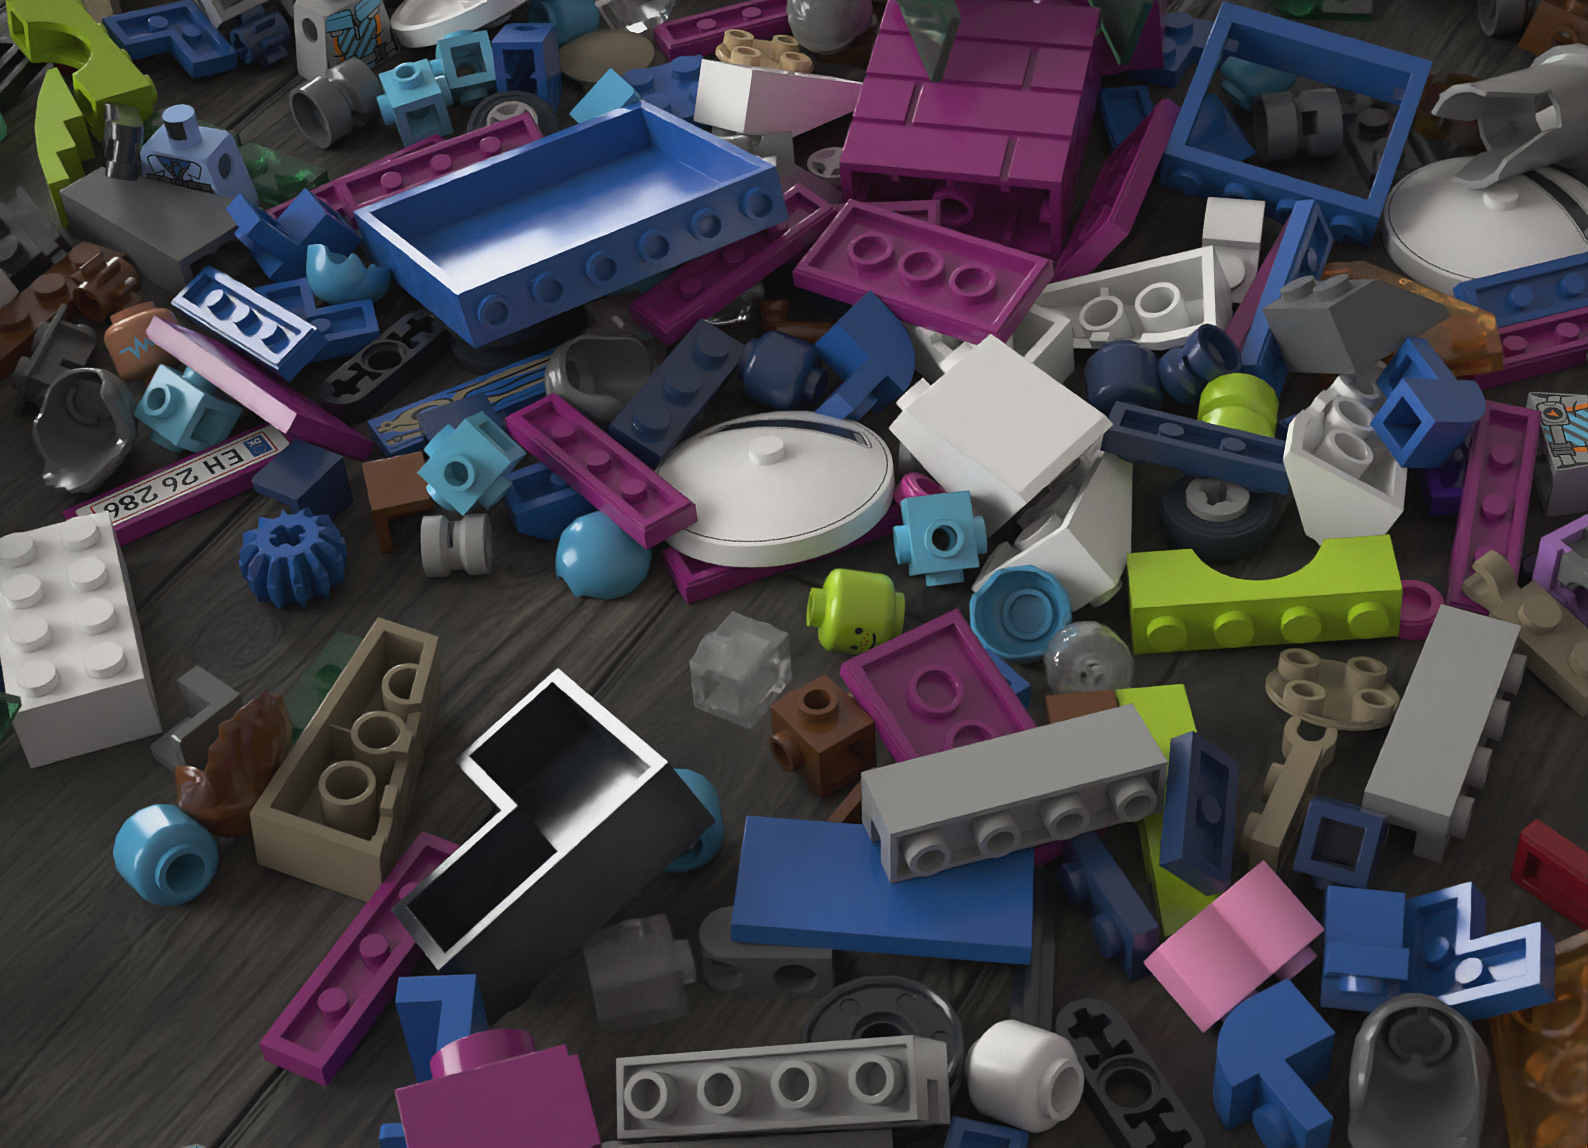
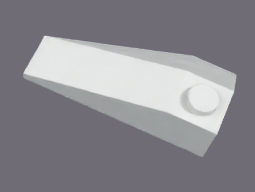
M1213 245L1047 284L1034 303L1072 320L1073 348L1100 349L1104 344L1111 341L1132 340L1149 350H1165L1185 345L1188 335L1203 324H1212L1225 331L1233 318L1232 291Z
M1381 361L1374 363L1358 374H1340L1326 391L1323 390L1306 410L1303 409L1293 419L1288 427L1283 456L1284 465L1305 534L1315 539L1320 546L1323 539L1385 535L1404 509L1407 468L1400 467L1370 425L1387 400L1375 383L1387 366V364Z
M1101 435L1047 485L1051 491L1036 506L1025 511L1017 521L1023 531L1017 537L1013 547L1007 541L999 544L988 557L971 589L976 593L998 569L1033 565L1057 577L1070 595L1073 612L1087 603H1090L1092 607H1098L1111 599L1122 587L1123 582L1120 580V577L1126 566V553H1131L1133 463L1120 459L1116 454L1100 451L1103 435Z

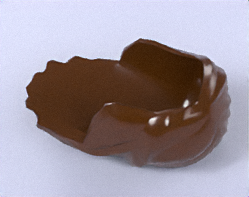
M266 689L259 698L252 699L239 709L232 719L221 722L219 725V738L208 749V763L204 771L188 765L180 764L176 766L175 782L178 807L192 818L198 820L215 837L237 839L253 833L250 812L287 757V751L292 738L291 718L281 694L277 692L272 696L269 694V690Z

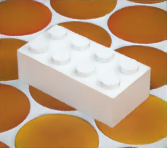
M109 511L88 516H78L65 522L22 533H12L0 538V659L9 715L31 769L162 733L127 566Z

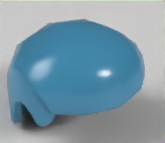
M314 244L308 246L306 262L308 285L314 295L329 306L372 298V302L375 304L386 295L391 286V269L389 267L377 268L375 264H370L369 268L366 269L358 255L354 253L347 258L344 255L329 252L328 247L325 245Z
M601 511L577 517L561 533L555 557L556 578H563L575 597L588 596L609 600L629 595L646 578L652 559L651 548L646 550Z
M1033 565L1014 566L996 570L982 587L972 594L969 603L972 631L985 649L988 647L1007 663L1031 664L1045 659L1059 648L1067 638L1073 624V608L1069 593L1054 574Z

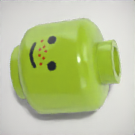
M843 568L834 569L825 579L822 589L811 588L807 605L806 623L807 626L818 627V639L825 650L835 653L860 655L901 635L905 613V597L902 592H895L893 581L882 573Z

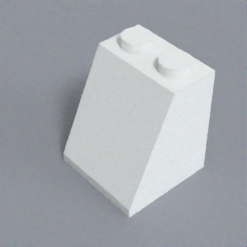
M990 334L974 349L967 341L957 347L939 365L945 374L933 385H930L922 378L896 402L903 411L889 429L947 493L970 490L973 517H983L986 535L989 538L1103 435L1113 423L1103 413Z

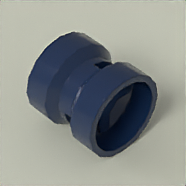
M1208 323L1200 325L1190 333L1185 340L1184 347H1173L1161 356L1157 362V374L1164 389L1173 399L1187 406L1197 405L1200 402L1201 393L1209 382L1222 375L1238 373L1242 368V359L1233 340L1225 331Z

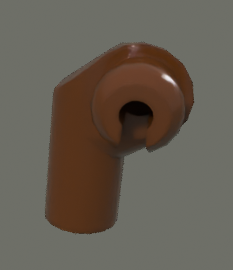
M764 299L760 304L761 319H757L759 329L763 334L778 330L813 344L833 326L832 321H796L789 318L790 304L786 299Z

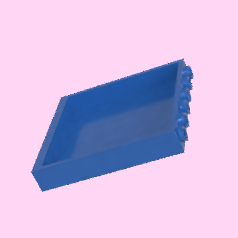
M644 100L631 103L353 211L370 261L377 267H389L391 269V279L473 348L490 343L789 220L775 165Z

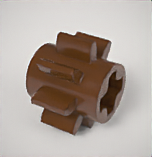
M96 254L71 277V280L78 285L73 290V300L81 313L92 321L102 322L107 317L110 319L112 315L124 309L143 303V299L136 294L142 286L141 278L135 268L122 258L113 257L106 262L100 254Z

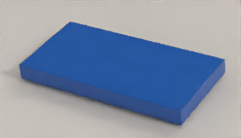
M746 816L731 920V941L1030 965L1032 951L1034 846L1010 852L999 858H987L945 869L931 876H919L890 884L881 864V840L871 842L863 824Z

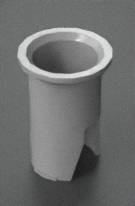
M1579 43L1556 46L1536 58L1530 68L1475 83L1453 85L1439 95L1440 99L1431 112L1435 116L1468 122L1478 119L1480 137L1487 151L1479 153L1452 178V181L1467 186L1468 189L1486 188L1499 180L1551 164H1557L1568 169L1588 167V46ZM1548 94L1556 111L1558 127L1542 132L1536 121L1534 100L1535 97Z

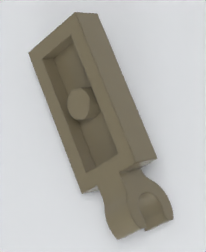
M1490 550L1474 562L1472 568L1476 573L1461 584L1462 590L1471 600L1482 605L1490 612L1488 617L1521 626L1516 653L1528 656L1526 667L1576 713L1584 718L1588 715V628L1535 580L1520 589L1509 562L1496 551Z
M1294 715L1286 722L1282 741V753L1286 759L1285 764L1273 762L1261 798V802L1266 804L1262 815L1255 812L1249 814L1241 835L1239 853L1249 855L1247 873L1264 860L1279 878L1281 877L1306 819L1310 799L1316 796L1318 779L1321 772L1332 762L1335 756L1338 736L1337 728L1328 727L1324 737L1318 741H1306L1299 736L1301 728L1300 717Z

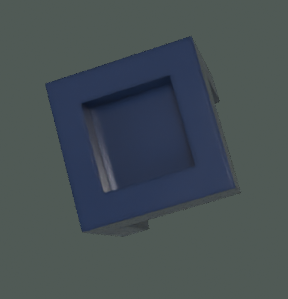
M297 438L252 478L253 487L256 492L290 505L292 514H297L302 509L309 507L314 517L329 515L333 522L353 502L343 456Z

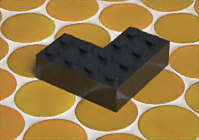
M557 668L454 760L499 813L399 901L391 911L442 975L476 974L487 1023L492 1027L507 1012L513 1011L524 1004L530 997L533 989L564 960L577 955L586 946L590 936L620 909L633 904L643 893L645 886L673 860L690 852L697 844L700 836L716 820L668 761Z

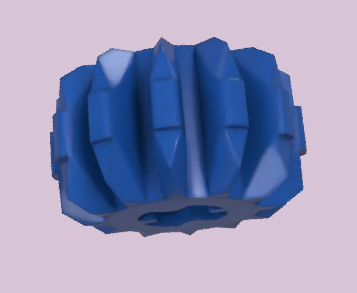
M309 507L302 509L297 514L290 515L282 509L280 517L274 519L260 517L258 529L243 533L244 544L242 549L239 550L241 558L239 566L243 579L247 580L251 592L255 594L258 602L273 601L278 610L285 608L291 602H298L305 609L307 600L314 597L329 599L330 587L344 584L348 552L344 538L340 537L339 529H336L329 515L314 517Z

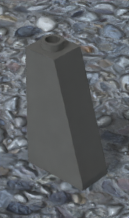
M105 167L95 170L59 191L73 235L83 241L126 254L128 263L135 268L138 274L175 296L208 265L231 278H235L257 264L248 252L250 249L234 234L239 226L226 211L227 206L233 199L138 176L137 181L114 179L105 176Z

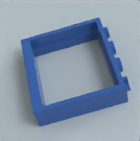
M1223 1L1165 149L1158 184L1182 191V195L1186 196L1195 195L1208 199V197L1265 201L1264 217L1277 220L1282 225H1285L1291 215L1296 201L1315 199L1335 241L1342 243V240L1369 248L1433 61ZM1222 54L1399 105L1400 107L1368 200L1187 146Z

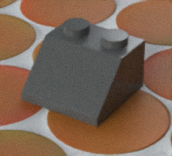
M1347 274L1337 275L1324 281H1315L1313 275L1298 278L1280 289L1281 298L1262 308L1289 372L1358 374L1399 349L1407 337H1418L1451 316L1447 306L1377 279L1350 280Z

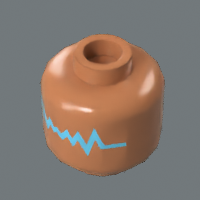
M153 301L137 304L112 315L110 319L113 325L106 330L104 335L105 345L121 380L128 383L143 381L146 389L160 364L173 369L184 364L147 338L148 335L145 332L154 315L179 325L171 310L156 308Z

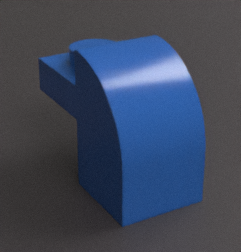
M307 188L296 197L278 219H275L241 193L226 208V211L239 226L234 233L236 237L250 249L248 252L265 274L277 283L307 277L306 262L309 245H325L328 247L329 252L348 257L362 241L360 236L339 212Z
M871 290L814 344L819 350L821 359L844 381L814 413L841 420L846 417L857 422L870 409L876 415L907 389L912 380L915 369V354L909 334L900 320Z
M1407 337L1375 382L1387 400L1370 425L1401 468H1436L1445 465L1484 415L1486 402L1476 381L1457 380L1426 338Z
M1328 886L1323 892L1321 926L1325 930L1320 934L1318 999L1320 1007L1372 1012L1389 998L1399 995L1400 984L1408 980L1409 948H1402L1405 893Z
M1288 978L1246 999L1235 1007L1225 1019L1219 1033L1212 1089L1214 1108L1226 1131L1252 1119L1259 1138L1267 1148H1328L1334 1117L1309 1088L1328 1078L1335 1031Z

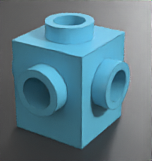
M459 30L445 35L444 39L437 40L436 59L430 60L429 64L435 77L445 76L453 102L460 101L462 107L476 106L485 98L490 97V94L496 93L497 85L493 51L487 30L474 33L472 30ZM467 67L474 74L457 77L456 72L460 68Z
M427 59L414 63H403L393 70L379 74L385 94L377 96L376 100L386 126L396 125L405 148L435 134L442 137L454 133L446 108L454 104L448 83L444 75L434 76Z
M160 364L133 416L153 429L149 438L162 447L179 454L182 453L183 449L197 453L226 440L243 408L217 391L216 385L189 366H187L184 372Z
M481 411L465 418L456 429L448 424L438 432L424 449V452L430 456V459L417 473L428 483L426 486L427 492L440 506L449 511L457 510L463 516L480 505L487 511L496 505L513 486V483L506 476L527 453Z
M970 490L910 497L900 501L903 525L893 527L897 563H908L909 576L925 574L926 586L965 582L963 569L979 567L978 554L987 553V535L984 519L982 516L973 517ZM935 529L941 530L947 537L948 543L944 551L937 549L932 542V535Z

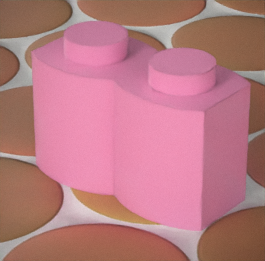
M1263 860L1161 944L1143 963L1204 1033L1219 1019L1224 1023L1235 1007L1246 999L1258 994L1255 989L1272 974L1280 982L1287 978L1290 980L1317 957V954L1308 944L1325 929Z

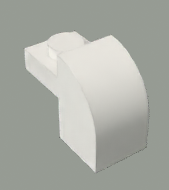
M1208 197L1202 247L1214 246L1232 291V308H1238L1258 272L1265 201Z

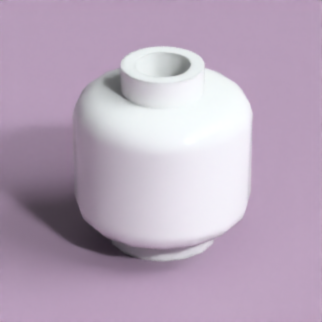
M1016 1020L998 1022L988 1029L980 1039L974 1042L965 1060V1075L970 1100L979 1113L1032 1133H1040L1051 1129L1059 1121L1067 1119L1080 1102L1084 1086L1083 1069L1069 1040L1056 1033Z

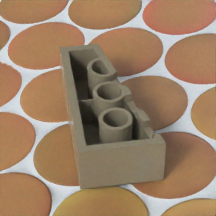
M379 617L377 618L250 812L257 864L365 902L369 901L396 865L442 689L438 636Z

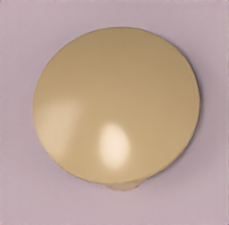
M731 29L725 31L723 42L716 48V56L722 62L809 74L814 70V64L811 59L800 51L801 45L794 37L787 35H775L772 41L754 39V36L749 32Z

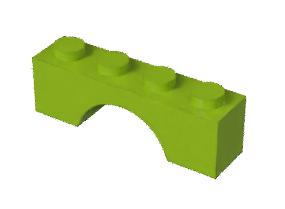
M6 0L10 38L31 63H59L78 69V71L72 74L75 101L83 114L87 129L99 142H101V138L104 136L106 102L137 107L144 129L154 126L153 104L157 103L158 98L153 81L148 75H143L136 68L125 49H120L112 41L104 25L101 23L97 24L87 13L81 0Z
M1390 534L1323 539L1318 553L1309 564L1290 575L1271 580H1243L1221 574L1202 562L1192 549L1126 553L1127 602L1134 654L1399 636L1403 588Z

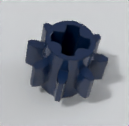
M259 4L234 18L238 28L231 30L230 40L233 48L238 53V57L245 64L257 61L260 69L264 70L288 57L284 47L291 44L292 35L287 22L280 13L272 11L265 14L262 5Z

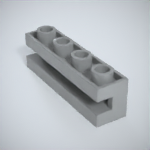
M1440 605L1364 791L1362 807L1391 814L1384 846L1392 826L1397 825L1417 832L1413 855L1441 863L1450 837L1464 839L1475 805V799L1466 796L1469 786L1480 790L1484 786L1493 756V749L1484 747L1488 738L1500 741L1511 702L1502 700L1503 694L1506 692L1517 695L1525 671L1528 656L1516 653L1521 631L1520 625L1447 605Z
M1132 703L861 772L862 823L871 842L881 840V864L890 884L919 876H931L945 869L987 858H999L1013 851L1055 840L1070 839L1085 832L1123 822H1134L1146 816L1163 812L1168 761Z
M917 1035L616 1058L617 1139L645 1140V1142L661 1143L676 1142L681 1138L702 1136L709 1139L755 1137L762 1134L792 1135L951 1124L946 1042Z

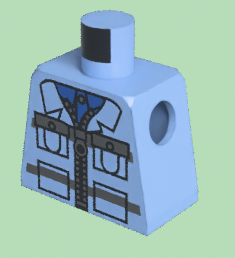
M175 105L163 112L164 124L142 146L140 152L143 177L233 200L241 193L257 206L260 204L234 137L229 132L198 126L194 108L189 105Z

